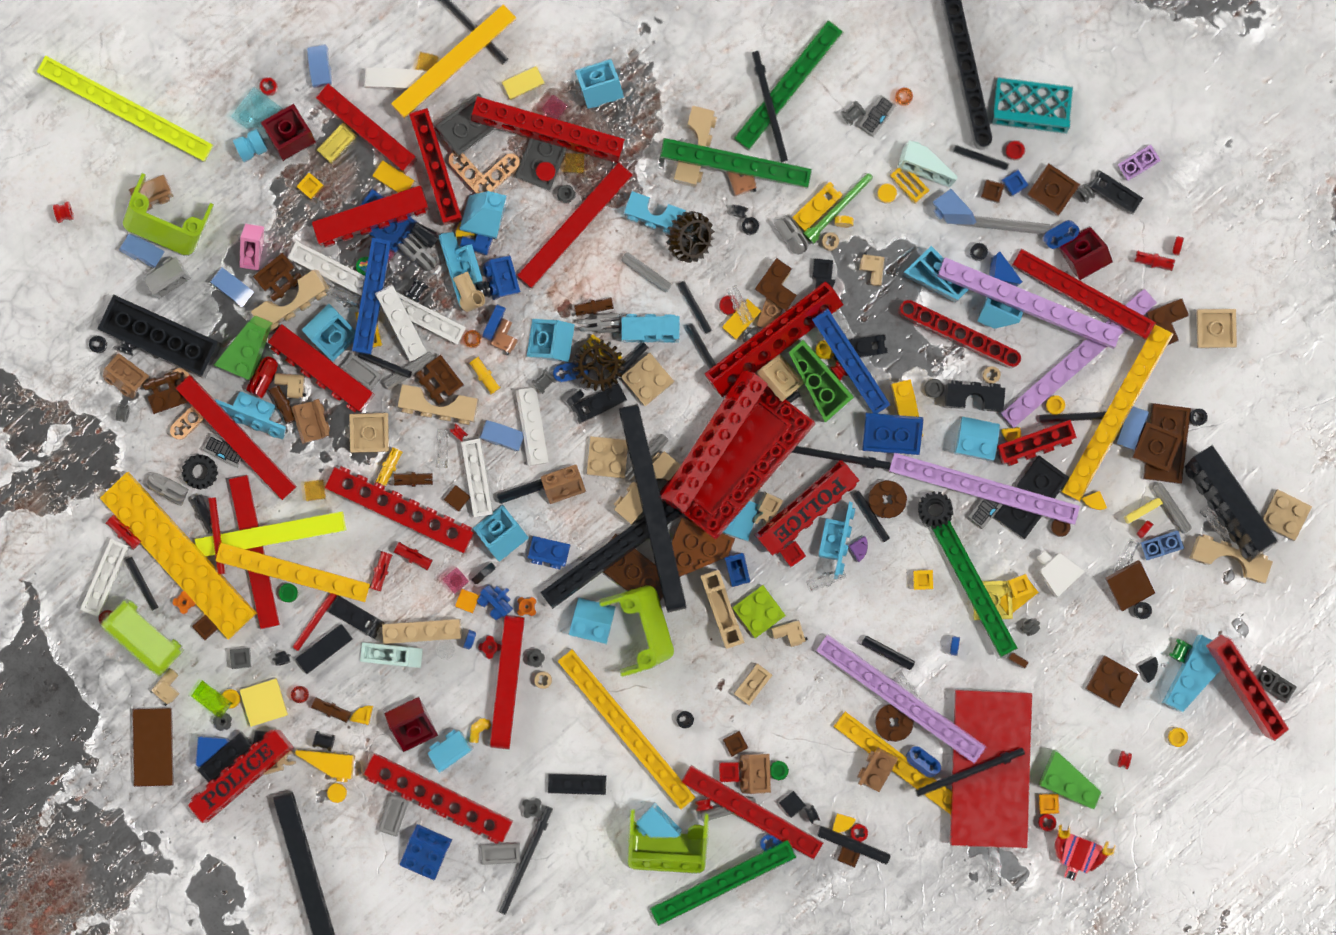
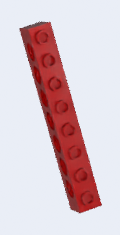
M478 96L471 121L615 163L619 161L625 140Z
M825 281L713 366L704 375L717 393L724 397L729 393L743 370L752 373L760 370L777 355L816 327L812 320L814 317L826 309L833 314L843 306L842 301L835 290Z
M745 370L742 371L660 498L671 507L683 512L686 511L768 384L757 374Z
M340 466L339 469L334 467L325 486L326 489L455 550L466 553L475 534L471 531L472 527L464 523L459 526L454 523L455 519L444 515L442 518L436 515L438 511L427 507L425 510L419 507V502L413 499L406 501L402 499L403 495L392 490L389 493L384 490L385 486L377 482L372 485L367 482L368 478L360 474L355 477L350 474L351 470ZM347 479H352L354 482L353 487L349 490L345 489L344 482ZM365 487H369L371 490V495L367 498H363L361 495V491ZM386 495L388 497L387 505L380 506L379 498ZM402 503L405 505L406 510L403 514H398L396 506ZM421 512L423 514L421 522L413 520L414 513ZM433 520H439L441 524L440 528L436 531L430 527ZM451 528H456L458 531V535L454 539L448 537V530Z
M377 753L373 754L363 774L367 776L366 780L374 784L380 782L384 784V789L392 793L395 790L402 793L401 797L408 801L414 799L419 802V806L427 810L430 807L437 810L435 814L443 818L447 816L453 818V823L463 827L465 824L471 827L470 831L475 834L481 835V833L488 835V840L496 844L499 841L503 843L513 823V820ZM387 768L390 770L391 777L389 779L382 778V769ZM400 777L407 778L408 786L406 788L399 786L398 780ZM421 785L425 788L426 793L424 796L416 794L415 789L417 786ZM435 794H440L443 797L442 804L437 805L433 802ZM455 802L460 805L459 813H453L450 810L451 803ZM468 812H476L478 815L477 821H469L467 818ZM486 820H493L495 822L493 830L485 828Z

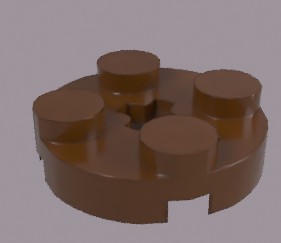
M885 480L877 483L871 489L868 500L869 506L874 514L880 518H894L905 509L907 495L900 484ZM891 495V500L893 501L892 504L887 503L885 505L883 503V496Z
M892 704L884 705L876 714V730L885 740L893 742L904 740L913 729L914 720ZM897 717L899 719V726L890 727V718L895 719Z

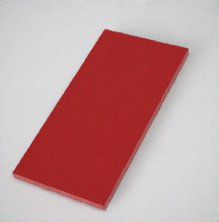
M767 385L686 511L680 512L716 540L816 423L786 399L781 401ZM672 478L660 490V496L663 494V492L671 482Z
M955 690L954 724L981 742L986 748L975 763L953 748L952 775L999 757L1001 753L1006 751L1009 753L1023 748L1025 755L1012 759V762L1004 765L1002 763L952 783L951 846L1027 848L1032 693Z

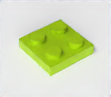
M764 585L733 607V610L754 638H757L786 616Z

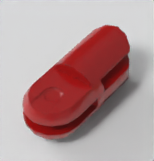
M266 356L260 361L246 388L247 392L260 398L264 397L278 368V363L274 358Z

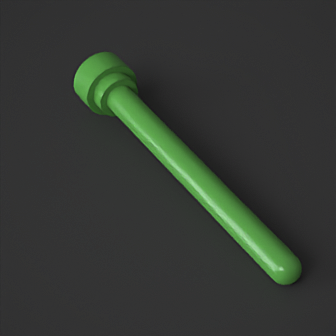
M866 174L815 227L808 228L803 233L810 243L814 244L819 239L820 232L872 180V174Z

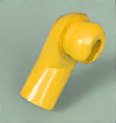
M480 718L472 724L469 742H479L480 732L491 727L489 719Z

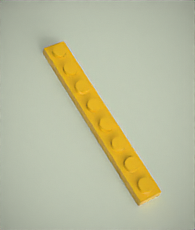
M220 543L216 562L362 602L366 601L370 587L369 583Z

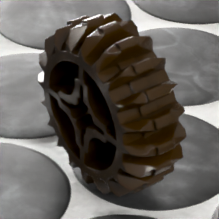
M689 211L683 212L682 215H677V220H671L673 223L672 227H668L670 233L666 234L669 238L666 243L670 245L668 250L672 252L671 255L679 261L687 263L692 261L698 262V259H704V253H709L708 247H713L710 244L711 240H714L711 236L715 232L711 229L713 224L709 222L706 216L699 212Z
M603 339L600 340V345H596V340H593V346L586 342L587 349L585 350L583 347H580L579 350L582 352V355L575 353L579 360H573V364L579 365V367L573 368L574 372H580L575 376L576 379L583 377L580 384L583 385L587 381L586 388L589 389L592 384L594 385V391H597V386L600 385L601 390L604 391L605 384L611 389V381L615 384L618 383L615 376L622 378V374L618 370L624 371V367L619 366V364L624 363V359H618L622 353L618 352L615 354L617 346L610 349L611 342L609 341L606 346H603ZM599 350L610 354L613 360L602 359ZM593 351L594 360L591 363L582 365L586 355ZM596 356H598L600 364L604 363V367L601 366V375L597 367H593V364H596L595 361H597ZM615 365L611 376L604 380L603 371ZM584 371L596 372L598 381L589 378Z

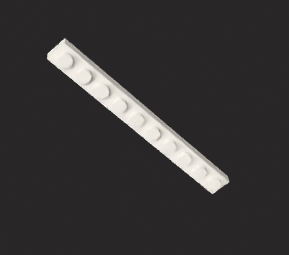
M297 241L295 242L288 259L311 271L319 270L323 277L362 296L365 281L364 275ZM397 293L411 322L456 345L459 344L467 329L466 327Z

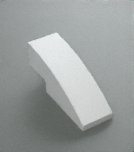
M365 68L364 87L394 91L407 90L427 71L399 68Z

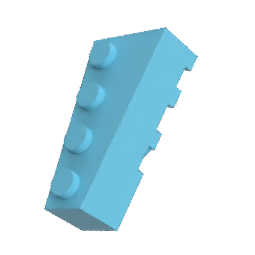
M1197 635L1192 644V649L1189 650L1185 662L1182 663L1162 703L1179 712H1184L1219 673L1221 668L1206 647L1213 640L1203 635Z

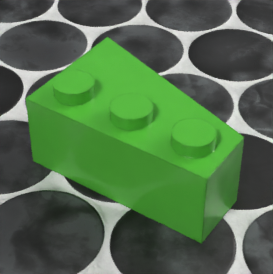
M255 315L214 366L249 380L259 365L273 323Z
M1057 750L1052 751L1038 785L1091 809H1095L1102 792Z

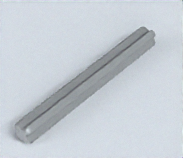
M974 216L976 219L974 225L957 224L1045 234L1051 230L1050 224L979 216Z

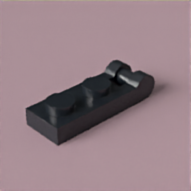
M1097 170L1095 179L1088 184L1090 189L1133 215L1143 197L1104 172ZM1102 181L1107 183L1105 188L1100 186Z
M885 334L849 339V342L860 358L888 354V348H885ZM877 342L878 349L872 350V343Z
M618 383L612 386L611 389L608 388L571 406L573 412H576L577 420L581 424L626 402L627 398ZM588 406L590 413L585 414L582 408Z
M339 595L329 610V613L374 639L378 635V629L385 623ZM369 620L373 622L370 629L366 627Z

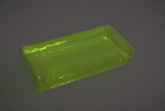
M203 680L191 695V697L218 718H222L232 704L231 701Z

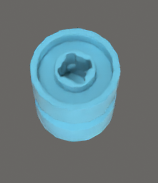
M258 129L248 132L247 138L240 136L233 140L243 162L251 160L254 153L261 155L268 151Z

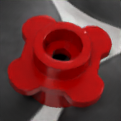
M487 636L486 641L480 643L478 648L486 654L488 659H491L497 651L501 650V644H497L493 636Z

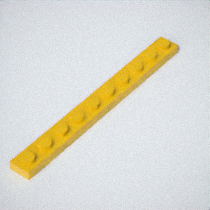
M1157 325L1154 326L1062 490L1064 494L1080 502L1172 338L1173 333Z
M571 649L557 662L676 805L683 809L696 797L689 788L681 783L679 776L574 650Z

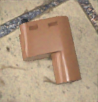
M727 172L735 196L750 191L757 192L754 177H740V174Z
M502 318L490 344L505 351L506 355H509L514 350L518 340L507 335L512 322Z

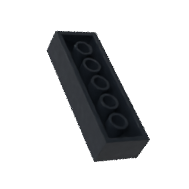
M114 294L97 328L101 332L203 378L207 377L221 346L220 342Z
M1211 445L1193 456L1185 465V472L1196 483L1198 492L1204 495L1209 508L1215 511L1219 523L1226 527L1230 539L1239 546L1241 555L1251 562L1271 549L1278 542L1277 538L1214 446Z

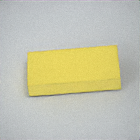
M537 66L502 82L510 100L545 84Z
M342 123L317 151L332 164L354 141L357 135L347 125Z
M1155 498L1124 516V520L1127 524L1131 523L1163 503L1160 498Z

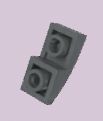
M1264 665L1256 676L1263 689L1285 703H1288L1297 686Z

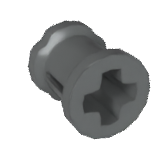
M854 101L853 105L846 111L841 112L842 117L851 126L854 124L853 121L859 116L866 114L863 107L857 101Z
M546 369L543 370L544 373L532 381L542 394L550 384L556 382L555 378Z

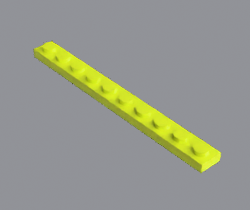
M46 55L36 71L49 80L203 162L206 161L214 146Z

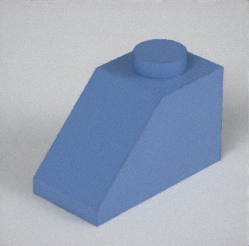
M952 189L933 201L935 215L940 220L943 218L947 224L974 225L976 223L973 212Z

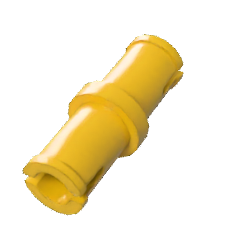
M479 356L469 363L478 375V380L483 382L490 394L501 388L492 377V372L487 370Z
M394 447L391 448L386 461L382 463L383 467L375 482L385 487L387 486L392 473L397 469L396 465L401 454H403L402 451Z

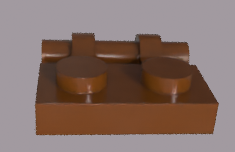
M282 252L253 277L265 292L271 287L275 292L269 297L275 302L278 298H283L289 289L295 288L298 285V280L303 276L299 272L295 276L290 274L295 267ZM286 277L288 281L279 288L276 283Z
M439 355L426 365L430 373L425 375L420 370L415 374L419 379L420 385L427 389L430 393V398L435 400L438 405L444 401L440 395L442 392L445 391L450 397L464 386L442 355ZM433 378L440 384V387L437 389L430 382Z
M178 371L166 373L160 378H151L149 382L143 383L144 390L152 389L154 394L147 396L153 414L188 403L176 389L177 384L175 380L181 378ZM167 383L169 389L162 391L160 386Z

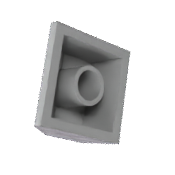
M176 257L166 259L162 263L163 266L158 269L153 268L146 273L147 276L144 280L151 293L158 299H161L191 279Z

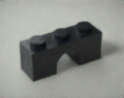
M951 380V383L946 385L944 408L964 409L967 397L977 395L983 401V411H1004L1005 388H1002L1001 384L989 383V386H982L981 382H970V385L962 384L963 381Z

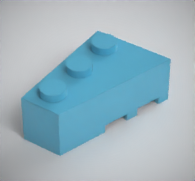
M930 246L902 275L956 303L969 289L937 277L944 258Z
M626 314V317H622V342L679 343V316L672 314L664 316L645 314V317H637V314Z

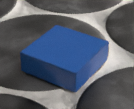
M1019 170L1002 180L1011 196L1029 186Z

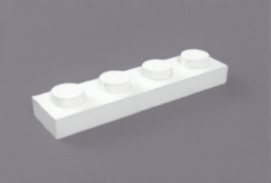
M390 285L375 293L408 360L411 362L426 354L427 351L394 286Z
M536 387L516 390L528 466L549 463Z
M481 439L463 441L461 444L473 516L476 518L493 515Z
M110 539L80 610L97 617L100 616L129 549L128 545Z

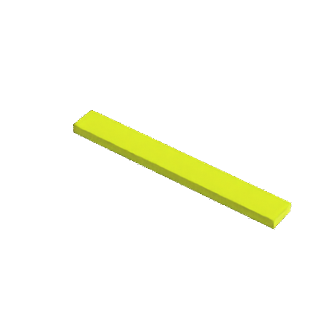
M336 512L221 534V542L242 549H250L347 531L344 512ZM213 536L195 539L196 546L205 557L215 555Z

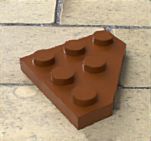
M682 517L671 542L679 576H684L728 557L735 538L722 533L715 540L691 520Z

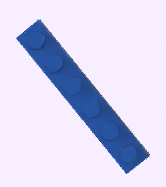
M372 238L352 348L353 352L372 355L380 311V303L375 293L384 288L392 243L389 240Z
M826 309L812 319L872 412L878 414L891 404L830 311Z

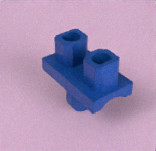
M489 584L480 592L481 595L477 602L482 607H486L491 603L495 608L490 612V615L495 620L502 616L505 617L513 610L508 604L511 600L506 595L509 592L508 588L502 591L498 586L494 589Z

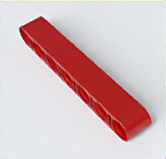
M905 300L899 307V314L904 319L1000 365L1014 368L1021 362V354L1017 350L912 300ZM903 306H912L913 313H904ZM922 313L929 314L930 321L923 322L920 319V315ZM944 321L947 324V330H940L938 322ZM960 329L964 332L965 336L963 339H958L955 336L956 330ZM973 338L981 339V347H975L972 344ZM991 346L998 347V355L994 356L990 353ZM1008 354L1015 355V364L1007 361Z
M505 616L490 748L510 749L525 617Z

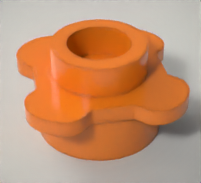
M182 591L178 598L173 599V605L177 606L182 614H186L188 609L196 605L185 591Z
M520 597L518 599V615L529 614L534 616L536 614V599L534 597L530 599Z

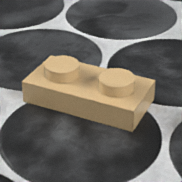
M757 663L734 694L750 705L772 677V674Z

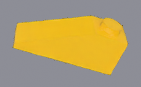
M911 379L891 384L890 387L897 415L919 417Z
M295 750L297 756L330 777L336 778L338 782H348V779L353 778L355 755Z

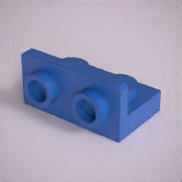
M511 256L491 259L483 264V273L487 277L493 300L520 293Z
M533 536L527 558L531 559L533 564L542 565V562L550 563L549 567L561 570V566L566 567L570 544Z

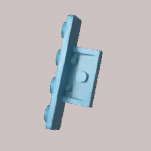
M454 232L443 233L439 235V240L460 306L461 295L453 278L468 271L474 285L483 280L472 244L459 248Z
M241 391L233 406L215 399L236 423L247 425L256 431H262L274 438L284 439L286 427L270 420L276 405Z
M853 502L848 503L845 522L826 518L818 557L837 560L834 579H838L839 574L843 575L845 563L841 562L842 557L847 555L848 545H845L846 537L850 538L852 527L849 526V521L854 519L855 508H852Z

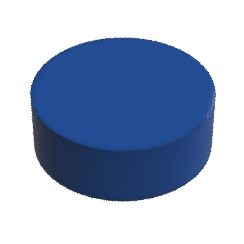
M468 631L463 648L468 650L472 648L476 636L475 631Z
M952 637L950 654L953 656H958L960 637Z

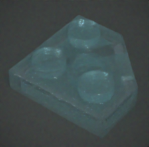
M253 87L231 117L246 129L263 127L260 122L283 110V108L256 87Z

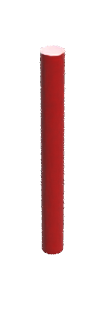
M216 497L208 498L215 556L217 557L220 543L222 542ZM216 562L218 575L225 574L224 564Z
M329 593L292 646L294 649L300 650L337 597L336 594Z

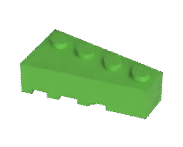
M802 340L789 352L826 423L850 402L854 396L805 340Z

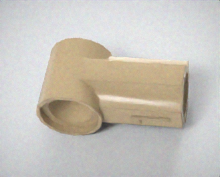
M468 271L453 278L461 295L460 306L464 311L470 312L484 305L485 297L481 291L476 290Z

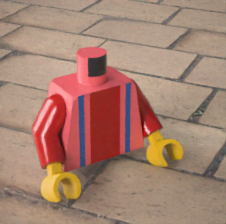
M1059 825V833L1054 844L1056 856L1060 863L1068 866L1064 877L1075 881L1078 871L1088 873L1103 864L1109 855L1114 854L1116 846L1108 848L1109 841H1106L1103 847L1070 834V826H1068L1067 830L1063 831L1062 825Z

